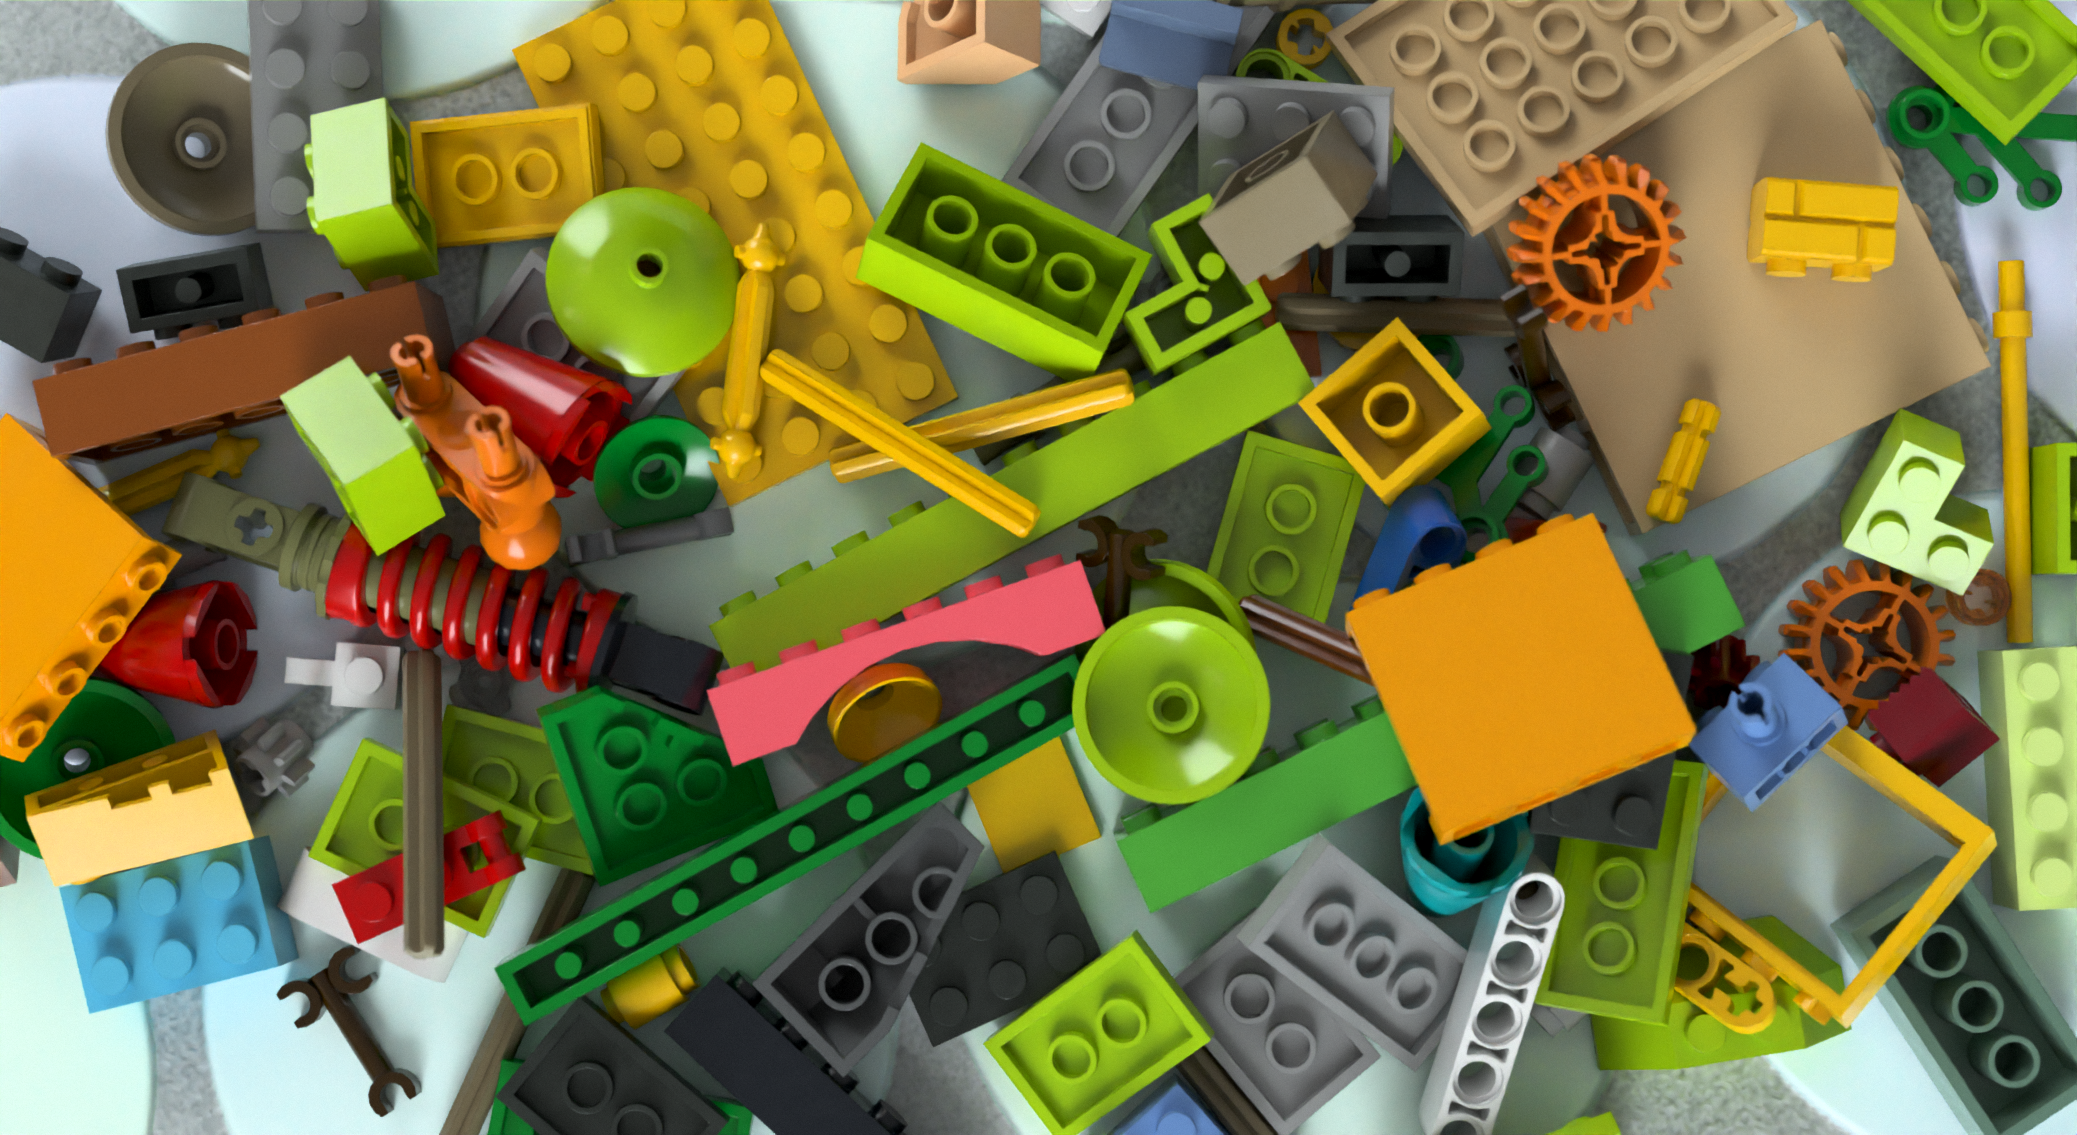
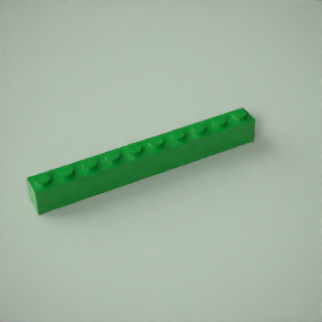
M1067 652L503 958L494 970L525 1027L1075 727L1072 711L1073 691L1081 666L1075 654Z

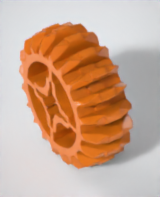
M1593 154L1583 155L1579 170L1568 161L1558 162L1557 172L1559 181L1556 183L1544 175L1536 177L1537 188L1543 194L1537 201L1528 196L1518 198L1519 205L1529 212L1526 221L1515 220L1508 223L1509 230L1522 237V242L1513 244L1505 249L1508 258L1514 262L1522 263L1510 274L1512 280L1517 285L1524 284L1525 287H1528V296L1533 308L1543 306L1542 309L1547 320L1554 324L1564 319L1565 325L1568 328L1579 332L1583 331L1589 322L1590 326L1596 331L1608 332L1613 316L1623 325H1633L1632 306L1637 304L1646 311L1655 310L1653 298L1649 295L1654 287L1664 291L1673 289L1671 281L1663 276V272L1666 266L1676 267L1683 264L1681 256L1670 251V246L1679 243L1687 237L1683 229L1675 225H1669L1682 211L1679 209L1678 204L1670 200L1664 201L1669 192L1668 186L1658 179L1649 181L1650 170L1638 163L1627 167L1626 159L1617 155L1608 156L1603 164L1601 159ZM1608 194L1622 195L1629 202L1636 216L1637 227L1629 228L1622 223L1616 224L1615 211L1608 207ZM1574 209L1573 217L1569 224L1563 229L1558 230L1567 214ZM1599 232L1608 237L1603 238L1600 247L1594 245L1597 251L1593 254L1584 251L1588 249L1591 240L1597 242L1594 236ZM1629 258H1632L1624 271L1618 276V271L1622 264ZM1561 259L1568 264H1576L1577 276L1583 279L1584 291L1577 292L1564 289L1555 274L1552 260Z
M1855 559L1847 562L1845 575L1837 566L1824 568L1823 580L1825 587L1815 580H1806L1802 584L1803 592L1810 600V604L1800 600H1790L1786 606L1788 611L1800 619L1798 625L1781 624L1778 633L1784 637H1794V649L1784 648L1779 650L1777 656L1779 658L1783 653L1788 655L1843 708L1849 728L1857 731L1865 719V723L1870 731H1878L1868 719V710L1878 709L1879 700L1888 701L1889 692L1899 693L1900 684H1909L1910 675L1920 676L1921 667H1930L1935 671L1936 666H1953L1956 662L1955 658L1950 654L1940 653V642H1950L1955 639L1956 634L1954 630L1937 629L1936 621L1943 619L1948 614L1949 609L1945 605L1926 607L1925 604L1934 592V588L1930 584H1920L1911 589L1914 576L1898 570L1891 577L1890 566L1876 560L1868 571L1862 559ZM1867 592L1880 597L1875 607L1866 608L1864 614L1856 622H1852L1849 619H1838L1830 614L1839 603L1854 594ZM1902 617L1907 624L1910 634V653L1904 650L1897 640L1896 630ZM1847 633H1853L1854 635L1870 634L1868 643L1876 648L1875 652L1884 657L1862 656L1864 647L1857 643L1855 637ZM1821 636L1832 643L1836 650L1837 660L1831 672L1836 676L1834 681L1828 674L1822 660ZM1879 668L1884 671L1895 672L1901 676L1891 688L1879 695L1864 699L1852 695L1858 683H1866L1870 675Z

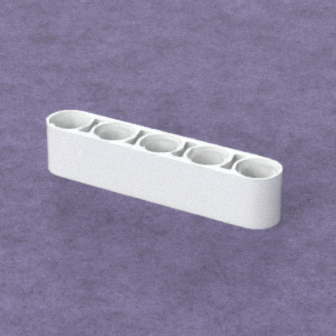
M1532 853L1525 869L1517 880L1506 889L1485 899L1419 1106L1418 1121L1424 1135L1492 1134L1565 902V895L1561 884L1546 864ZM1531 880L1541 881L1540 887L1534 895L1526 899H1515L1519 887L1525 882ZM1512 941H1521L1518 952L1512 957L1506 959L1496 958L1499 949L1503 945ZM1493 1001L1503 1002L1500 1010L1493 1016L1487 1018L1477 1017L1480 1009L1486 1004ZM1474 1061L1484 1062L1481 1069L1475 1074L1459 1076L1461 1069L1468 1063ZM1456 1120L1465 1121L1462 1128L1457 1132L1440 1134L1443 1127L1448 1123Z

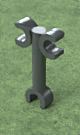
M726 507L697 513L692 516L615 531L614 528H609L587 535L566 537L565 546L569 566L577 567L595 561L613 560L620 555L729 536L734 533L730 509Z

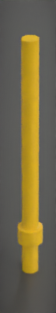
M2008 260L1998 262L1999 312L1992 313L1993 339L2000 340L2007 643L2033 642L2026 338L2033 337L2032 311H2027L2025 305L2024 260Z

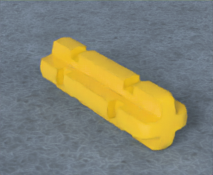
M1692 398L1685 402L1678 423L1682 425L1681 431L1674 432L1656 479L1661 483L1659 489L1652 490L1646 506V514L1653 519L1666 524H1678L1682 521L1689 502L1684 497L1686 492L1693 491L1710 446V442L1706 438L1708 434L1715 433L1721 417V409L1718 406L1697 398Z

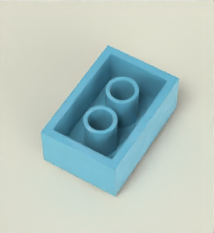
M269 835L100 877L89 883L81 885L72 884L59 888L89 1014L276 968L299 958L289 915L277 906L283 895V890Z

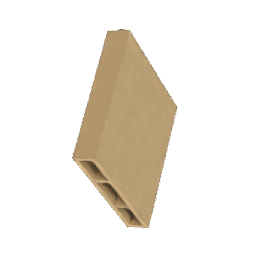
M1821 19L1779 39L1598 156L1603 164L1608 156L1617 155L1626 159L1627 167L1638 163L1650 170L1649 181L1658 179L1664 182L1669 189L1664 201L1670 200L1678 204L1679 209L1682 211L1669 225H1675L1683 229L1687 237L1679 243L1670 246V251L1680 255L1683 262L1682 265L1676 267L1666 266L1663 272V276L1671 281L1673 289L1664 291L1654 287L1649 295L1653 298L1655 310L1646 311L1637 304L1632 306L1633 325H1623L1612 316L1608 332L1596 331L1590 326L1589 322L1583 331H1573L1565 325L1564 319L1556 324L1547 320L1548 327L1541 330L1553 379H1558L1572 398V402L1568 404V407L1576 417L1574 422L1580 434L1590 442L1587 449L1594 459L1601 478L1630 536L1644 534L1665 524L1647 515L1646 506L1652 490L1659 489L1661 483L1656 479L1674 432L1681 431L1682 425L1678 423L1685 402L1689 399L1697 398L1713 403L1721 409V417L1715 433L1708 434L1706 438L1710 442V446L1693 491L1686 492L1684 497L1689 500L1685 513L1897 412L1899 408L1903 409L1991 366L1985 354L1989 350L1987 337L1979 323L1975 319L1967 317L1957 297L1961 291L1958 278L1946 261L1939 260L1929 240L1932 237L1930 221L1924 210L1917 203H1911L1901 183L1904 179L1902 164L1891 147L1883 146L1873 126L1876 121L1874 107L1863 90L1855 89L1845 69V66L1848 64L1845 48L1834 32H1827ZM1765 177L1898 187L1899 201L1897 221L1895 223V258L1892 266L1878 272H1872L1871 281L1866 282L1832 280L1831 268L1807 267L1806 276L1780 277L1766 274V263L1748 262L1747 259L1748 232L1751 225L1749 220L1751 191L1753 185ZM1543 193L1539 194L1533 199L1537 201ZM1608 194V207L1615 211L1616 224L1622 223L1629 228L1637 227L1636 216L1629 202L1622 195ZM1519 207L1482 231L1510 290L1519 286L1513 282L1510 274L1522 263L1514 262L1508 258L1505 249L1513 244L1522 242V237L1512 233L1509 230L1508 223L1515 220L1526 221L1529 212L1522 207ZM1574 209L1567 214L1558 230L1563 229L1569 224L1573 217ZM1599 232L1594 236L1597 242L1591 240L1588 249L1584 251L1593 254L1597 251L1594 245L1600 247L1603 238L1608 237ZM1629 258L1622 264L1618 271V276L1624 271L1632 258ZM1561 259L1552 260L1555 274L1563 288L1570 291L1583 292L1584 283L1583 279L1577 276L1576 264H1568Z

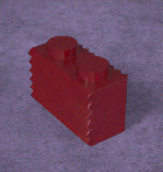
M1921 667L1920 676L1910 675L1909 684H1900L1899 693L1889 692L1888 701L1879 700L1878 709L1868 710V719L1878 730L1870 737L1872 743L1918 777L1922 775L1926 777L1927 780L1938 788L2000 740L1998 735L1969 701L1930 667Z

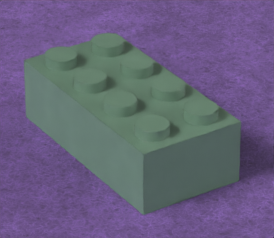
M1938 855L1933 856L1830 924L1860 971L1950 862V858ZM1970 878L1876 993V996L1968 1135H2024L2077 1100V1037L1972 878Z

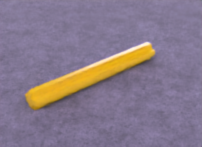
M781 349L772 350L766 357L759 371L760 377L766 383L1016 536L1025 538L1033 530L1041 513L1034 503Z
M1119 368L909 426V428L954 454L1129 406L1135 402L1134 385L1126 369ZM861 440L833 447L829 451L831 472L837 481L843 484L904 467Z

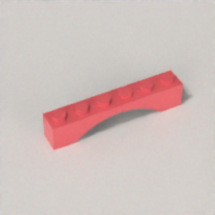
M1060 553L1024 566L1028 578L1004 586L1000 575L963 587L967 600L942 608L939 596L903 608L902 612L906 621L881 629L878 619L874 618L840 630L844 643L819 651L814 639L778 652L782 664L757 673L753 661L717 673L716 677L720 686L707 690V694L732 765L734 766L796 744L815 713L839 687L868 666L900 651L936 642L978 641L1010 646L1041 657L1100 637L1106 631L1081 560L1065 565Z

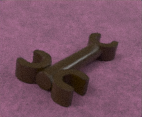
M1521 284L1499 297L1502 310L1514 329L1517 341L1504 348V353L1512 362L1508 369L1513 379L1519 386L1528 389L1542 418L1548 427L1555 432L1576 420L1574 413L1568 407V404L1572 402V398L1558 379L1552 380L1541 331L1548 327L1547 317L1541 307L1533 308L1527 288L1524 284Z
M1098 515L1078 521V529L1090 531L1096 536L1098 548L1076 553L1075 561L1081 560L1082 565L1089 568L1107 563L1103 625L1105 631H1107L1117 622L1129 616L1132 577L1136 580L1145 581L1165 575V567L1149 562L1145 555V547L1166 543L1168 541V534L1157 528H1149L1138 532L1119 529L1112 519L1107 516Z
M348 945L334 953L329 960L327 968L311 978H298L288 982L279 989L276 995L280 1001L296 992H301L309 998V1011L293 1022L297 1029L314 1024L322 1018L326 1009L328 1010L373 1082L368 1094L371 1108L380 1117H384L394 1110L386 1096V1087L389 1083L400 1085L409 1099L422 1092L421 1083L411 1071L394 1068L350 998L349 994H358L372 987L379 977L376 972L362 977L360 980H354L347 975L345 970L347 960L361 951L360 948Z

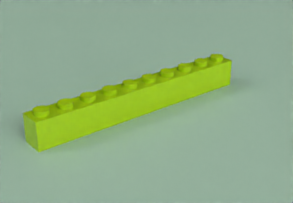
M1262 319L1250 323L1227 337L1232 347L1209 359L1205 349L1186 357L1170 367L1175 378L1152 389L1148 380L1134 385L1135 402L1133 404L1115 409L1098 419H1095L1093 415L1063 423L1057 427L1062 438L1041 449L1032 440L1003 455L1000 459L1005 468L989 477L1034 503L1041 511L1036 525L1025 538L1016 536L947 493L949 498L927 510L920 500L892 514L887 518L892 528L872 539H869L864 530L831 547L836 558L816 569L812 568L809 560L788 569L775 577L780 588L758 600L753 590L723 604L719 607L723 618L709 625V628L730 668L753 661L756 671L759 673L781 665L778 652L815 639L818 649L821 651L844 643L840 630L874 618L878 619L880 625L903 613V608L925 601L1297 404L1315 389V386L1281 322L1267 329Z

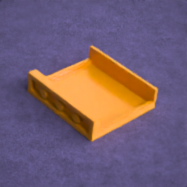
M8 413L0 420V755L23 763L33 749L43 741L49 728L72 698L83 689L89 676L112 646L123 637L128 625L151 595L162 586L168 573L181 558L182 554L178 550L152 539L65 459L51 457L45 431Z
M1594 513L1576 520L1572 514L1555 517L1536 529L1537 536L1515 545L1511 539H1502L1491 543L1475 554L1476 560L1453 570L1448 563L1434 566L1414 578L1415 585L1393 594L1390 593L1388 588L1372 591L1358 598L1352 604L1354 610L1345 613L1346 634L1349 639L1354 638L1430 810L1429 822L1440 846L1689 745L1697 731Z

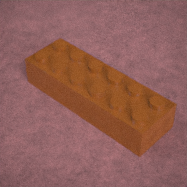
M405 275L389 276L368 283L369 293L347 299L344 298L343 292L319 294L304 301L306 309L282 315L280 308L258 310L243 315L241 317L243 326L219 332L217 325L197 326L179 332L180 342L156 348L154 341H143L115 349L117 359L93 365L92 358H77L57 363L52 366L54 375L32 380L51 457L97 465L216 434L222 429L231 430L289 415L280 396L348 356H351L365 377L376 372L387 388L396 387L401 381L396 366L391 360L390 350L394 344L399 342L404 347L408 358L409 353L404 338L409 335L418 334L429 338L434 346V355L439 371L449 373V361L456 348L443 298L415 281L407 282Z

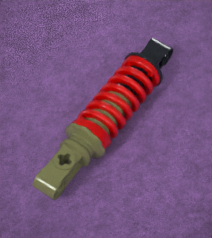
M184 472L161 530L163 535L178 542L185 543L187 540H191L206 546L204 550L207 552H220L279 572L278 580L282 588L294 592L302 588L315 593L316 614L318 617L327 620L342 618L355 626L363 628L370 627L378 622V626L385 636L399 639L411 633V638L415 644L423 649L431 650L443 643L449 657L456 660H466L476 653V659L483 669L498 671L508 664L509 671L514 679L521 682H530L541 674L542 682L546 689L554 693L566 691L574 682L576 693L596 685L612 690L615 685L647 696L670 708L696 716H703L709 701L707 690L713 689L717 679L716 674L719 673L724 659L722 652L705 644L679 636H668L636 625L637 594L628 591L622 594L607 588L599 589L595 595L585 592L581 605L582 610L576 609L582 590V583L579 579L574 577L565 578L558 589L554 601L544 598L550 577L547 568L538 566L530 569L522 589L515 588L517 570L507 569L496 562L492 570L483 567L485 550L482 546L476 544L468 545L463 550L459 560L452 558V538L443 533L435 534L425 549L419 546L421 532L419 531L377 556L347 513L342 518H338L335 515L328 514L326 507L315 503H308L299 512L240 492L219 481L191 472ZM269 525L273 529L269 538L258 537L255 541L250 538V533L254 528L265 529Z

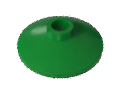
M647 416L624 425L605 442L595 461L593 488L602 510L614 523L624 529L692 516L703 512L712 501L718 488V483L707 462L708 460L720 464L716 450L710 448L711 440L698 426L688 420L675 416ZM657 459L662 460L660 467L656 471L650 473L641 471L648 462Z

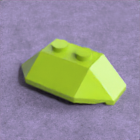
M1773 915L1741 919L1836 993L1841 995L1844 992L1845 985L1841 966ZM1726 935L1718 944L1738 959L1746 951ZM1697 947L1681 949L1676 976L1683 980H1695L1703 976L1709 967L1708 954ZM1724 966L1718 983L1703 996L1707 999H1712L1715 987L1727 994L1734 1003L1733 1015L1738 1017L1744 1010L1756 1014L1761 1009L1755 997L1758 989L1752 987L1745 994L1737 991L1727 984L1724 975L1732 969ZM1779 976L1770 984L1777 1000L1775 1017L1772 1023L1764 1030L1754 1034H1740L1729 1029L1675 990L1673 992L1668 1027L1589 1013L1599 1070H1678L1801 1050L1852 1030V1027L1850 1025L1847 1029L1832 1017L1825 1026L1816 1021L1792 1001L1799 991Z

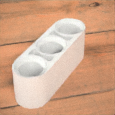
M305 846L277 905L282 911L417 976L434 982L446 983L469 931L444 920L445 949L440 956L427 959H414L404 951V924L361 944H357L332 887V884L350 876L308 857L312 846Z

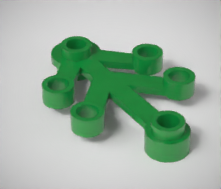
M1938 84L1934 88L1923 85L1908 87L1899 92L1889 103L1886 111V125L1891 137L1898 144L1908 149H1928L1955 180L1954 194L1962 204L1975 207L1990 201L1998 191L1999 182L1993 170L1986 166H1977L1952 134L1975 135L2018 184L2017 198L2024 208L2031 211H2040L2054 205L2059 200L2062 194L2060 179L2053 172L2043 170L2015 138L2077 142V115L2039 113L2005 146L1965 108L1952 106L1956 100ZM1911 108L1919 109L1924 113L1926 125L1923 129H1916L1909 124L1908 112ZM1970 175L1978 176L1983 180L1985 191L1982 197L1974 196L1969 192L1967 180ZM2033 180H2040L2047 186L2048 196L2045 201H2039L2031 194L2030 187Z
M1421 335L1418 337L1419 342L1433 357L1441 354L1450 357L1449 365L1445 371L1456 382L1464 367V355L1456 340L1451 335ZM1508 385L1498 391L1493 402L1494 410L1487 419L1492 429L1434 478L1451 488L1456 509L1455 514L1466 530L1468 539L1473 534L1484 533L1488 535L1487 545L1502 539H1509L1504 523L1527 488L1540 485L1546 479L1549 471L1548 462L1537 447L1532 445L1516 447L1507 458V474L1485 504L1482 505L1478 482L1513 429L1527 425L1535 414V403L1530 393L1519 385ZM1519 397L1525 400V407L1519 414L1510 416L1504 413V405L1511 398ZM1526 457L1538 459V468L1533 474L1529 476L1517 474V465L1522 459ZM1382 501V503H1383V505L1386 507V509H1387L1388 511H1390V509H1389V508L1385 505V503ZM1466 549L1459 567L1475 561L1476 553Z

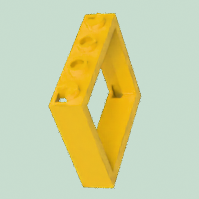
M1846 725L1820 750L1959 851L1841 995L1836 993L1692 881L1687 906L1694 911L1687 919L1719 944L1726 935L1746 950L1739 959L1759 972L1770 984L1779 976L1794 987L1799 993L1792 1001L1816 1021L1825 1026L1832 1017L1848 1029L1995 849L1997 842L1993 829ZM1708 771L1700 824L1728 791L1710 771Z

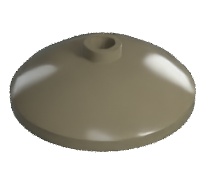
M211 43L174 45L148 56L125 76L115 91L108 109L105 129L106 147L118 182L142 211L154 220L177 231L200 236H222L253 227L255 225L249 56L232 48ZM187 137H195L203 143L205 154L202 158H196L188 153L185 146Z

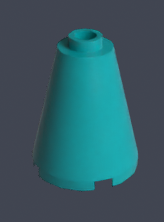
M1418 787L1412 792L1402 811L1399 834L1406 892L1410 902L1418 911L1433 918L1453 916L1506 889L1522 874L1533 850V835L1531 836L1526 818L1528 815L1527 811L1440 846L1429 822L1431 813L1420 788Z

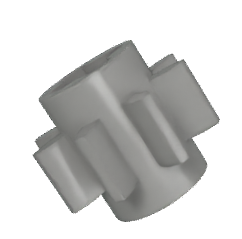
M260 717L238 736L240 742L233 747V751L239 755L234 760V770L240 781L253 793L260 796H268L278 788L286 798H289L309 780L308 774L315 768V764L309 760L314 754V745L308 734L296 723L282 719L271 728L267 721Z

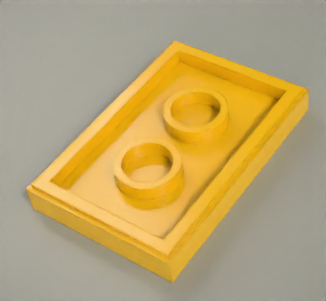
M584 103L410 122L415 189L436 223L437 249L555 238L561 226L579 207L605 193L598 105Z

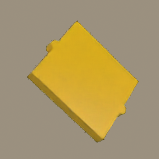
M1060 736L967 786L1003 873L1054 850L1060 859V854L1102 837Z

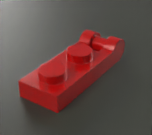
M501 810L443 835L444 906L527 870L520 853H512L503 833V830L507 829L508 825ZM479 841L489 865L475 871L465 847ZM403 853L332 884L357 944H361L404 924Z

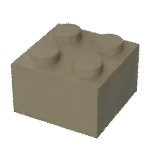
M1333 110L1230 174L1200 219L1199 224L1244 286L1264 274L1269 280H1274L1290 271L1302 259L1301 252L1316 243H1319L1322 249L1329 248L1354 230L1356 225L1353 219L1368 204L1369 200L1366 198V195L1378 173Z

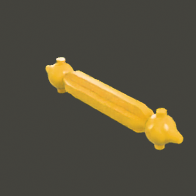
M759 223L752 238L747 240L743 246L736 245L734 248V257L741 258L742 264L747 271L737 284L734 318L731 328L721 409L727 430L720 437H712L710 441V448L717 450L720 458L725 463L727 478L732 479L738 478L744 464L750 461L753 455L760 456L762 453V444L755 443L749 431L760 414L764 379L760 377L759 371L767 357L775 293L769 272L776 265L783 266L786 261V255L779 253L776 244L772 241L769 224Z
M222 429L216 433L218 439L212 444L210 450L191 449L102 486L98 490L129 517L174 498L184 472H191L212 479L220 470L229 473L231 479L242 477L241 469L247 464L249 456L261 447V443L258 438L240 439L230 435L228 429Z

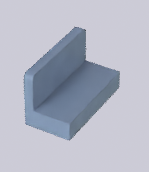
M1112 0L1111 13L1099 55V64L1110 69L1198 91L1197 83L1204 74L1227 75L1244 9L1210 0Z

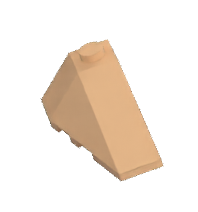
M1039 0L903 1L898 21L897 81L905 84H998L1040 66L1041 6Z

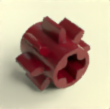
M1728 634L1689 653L1694 656L1688 691L1694 690V705L1701 706L1708 711L1719 705L1725 708L1729 705V698L1733 691L1737 695L1741 693L1738 686L1761 663L1760 656H1746V640H1739L1735 636Z

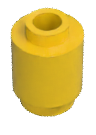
M678 943L606 982L607 987L600 991V995L606 1010L619 1024L626 1021L636 1030L689 1001V993L701 987V982L688 954Z

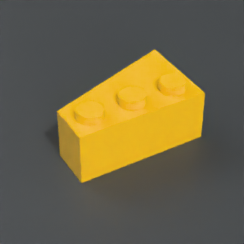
M216 729L24 796L26 816L54 887L68 883L81 885L92 882L105 874L254 839Z

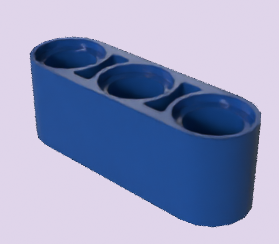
M1429 485L1415 486L1405 490L1396 498L1390 508L1348 612L1354 610L1352 604L1358 598L1372 591L1388 588L1390 593L1393 594L1415 585L1414 578L1429 568L1445 563L1450 564L1452 570L1459 567L1467 549L1468 536L1446 498L1436 487Z

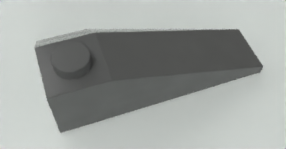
M941 801L935 803L782 951L752 983L842 1077L856 1066L891 1031L903 1004L985 847Z

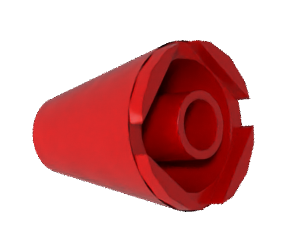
M480 337L472 342L463 343L457 348L449 361L448 372L484 407L496 406L507 411L511 419L513 434L531 450L548 473L555 488V498H569L577 492L568 486L581 476L590 482L593 481V469L601 448L617 430L629 423L628 419L620 415L623 401L632 405V396L629 391L618 382L489 337Z
M211 580L152 595L128 625L123 637L112 646L90 676L111 679L134 689L207 708L217 709L223 706H234L242 701L249 690L257 666L258 650H247V630H257L256 616L250 599L238 583Z

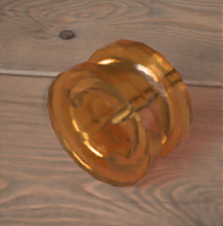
M1979 569L1971 582L1976 587L1988 586L1990 588L1992 599L1984 600V603L1990 605L1985 613L1981 608L1968 609L1964 598L1965 595H1972L1971 591L1966 590L1964 595L1961 596L1946 590L1945 602L1949 613L1955 620L1964 625L1988 626L1997 623L2006 616L2011 607L2012 592L2009 583L2001 574L1990 569Z

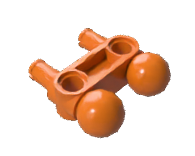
M414 334L404 338L409 353L408 358L404 347L399 342L394 344L390 350V357L396 366L401 383L394 393L396 407L391 409V412L398 421L409 416L424 437L429 447V451L425 454L438 471L444 483V486L436 491L437 496L444 498L457 496L481 520L480 542L492 561L512 570H528L544 565L558 550L562 533V518L551 502V499L555 496V488L538 458L513 434L511 419L507 411L496 406L484 407L447 372L439 371L434 355V346L431 340L424 335Z

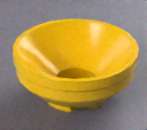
M874 663L846 682L837 692L827 715L830 736L840 754L852 761L864 763L936 724L942 711V697L934 681L921 668L906 663ZM886 684L885 688L875 697L865 700L859 699L867 692Z

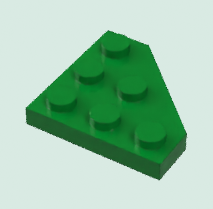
M599 685L535 709L591 869L600 887L733 834L778 809L761 757L733 766L722 736Z

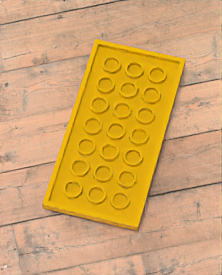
M615 0L512 49L539 108L584 103L598 105L605 193L623 188L647 187L682 196L702 208L716 221L729 239L733 250L736 245L743 246L747 240L752 238L759 223L769 224L771 239L776 244L779 253L786 255V261L783 266L776 265L769 272L775 293L767 356L772 350L781 349L904 425L959 399L916 307L856 278L866 238L875 221L769 0ZM737 258L741 279L747 269L743 266L741 258ZM643 260L637 263L638 271L645 277L652 278L660 274L659 267L653 261ZM732 324L719 345L700 362L689 367L673 387L687 420L698 426L710 440L712 437H720L727 430L721 409ZM764 381L759 418L749 431L755 443L762 444L761 455H753L751 460L744 464L737 479L727 478L725 463L719 454L720 464L708 460L707 462L728 506L732 508L828 462L829 451L833 447L860 439Z

